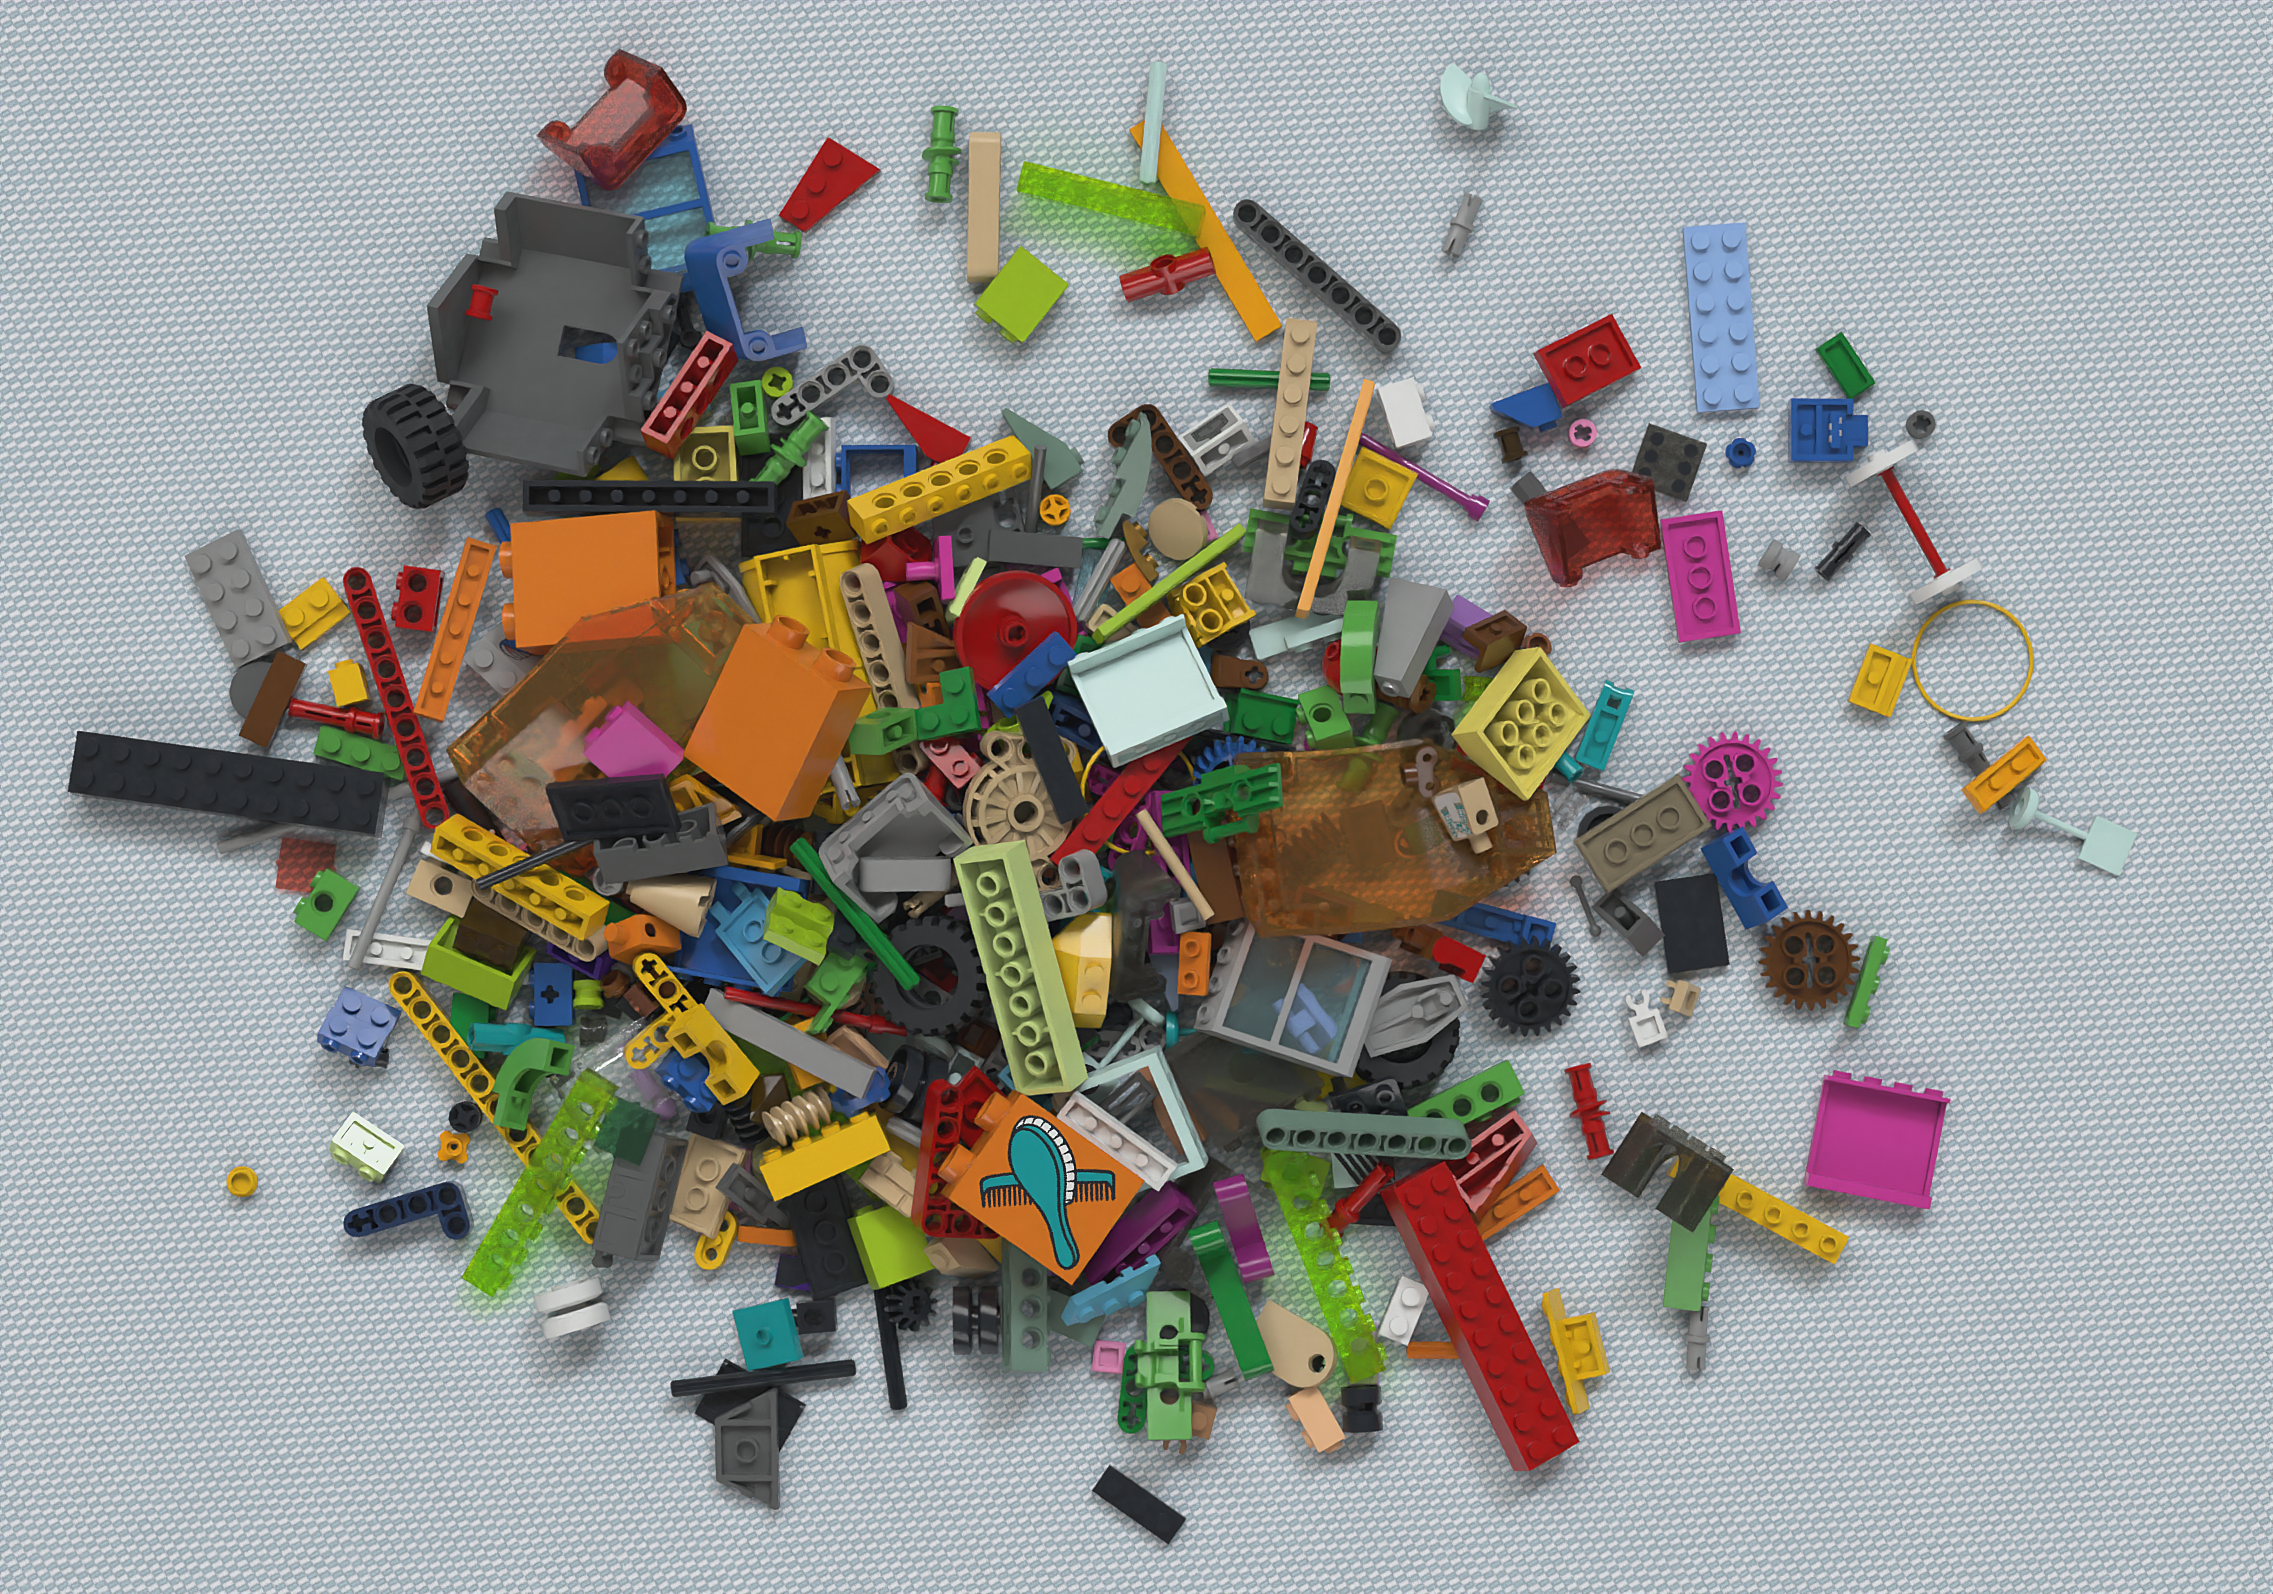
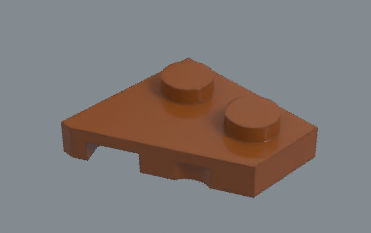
M913 622L907 623L905 680L908 683L940 681V672L963 668L956 656L953 640Z

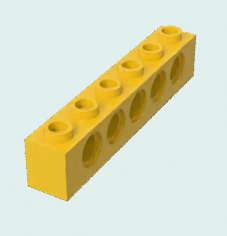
M1014 434L847 500L850 524L866 544L872 543L1031 479V453Z
M458 813L436 827L430 853L475 879L531 856ZM546 864L490 887L581 941L586 940L604 926L610 901Z
M1679 1147L1665 1173L1676 1180L1715 1184L1714 1195L1720 1196V1204L1834 1265L1849 1239V1236L1685 1148Z

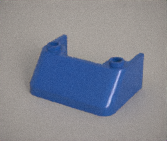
M770 218L695 239L689 242L684 250L686 267L706 331L732 343L737 358L740 360L764 361L807 348L803 327L771 336L763 330H753L744 333L729 285L728 277L742 273L747 266L748 258L745 247L775 239Z

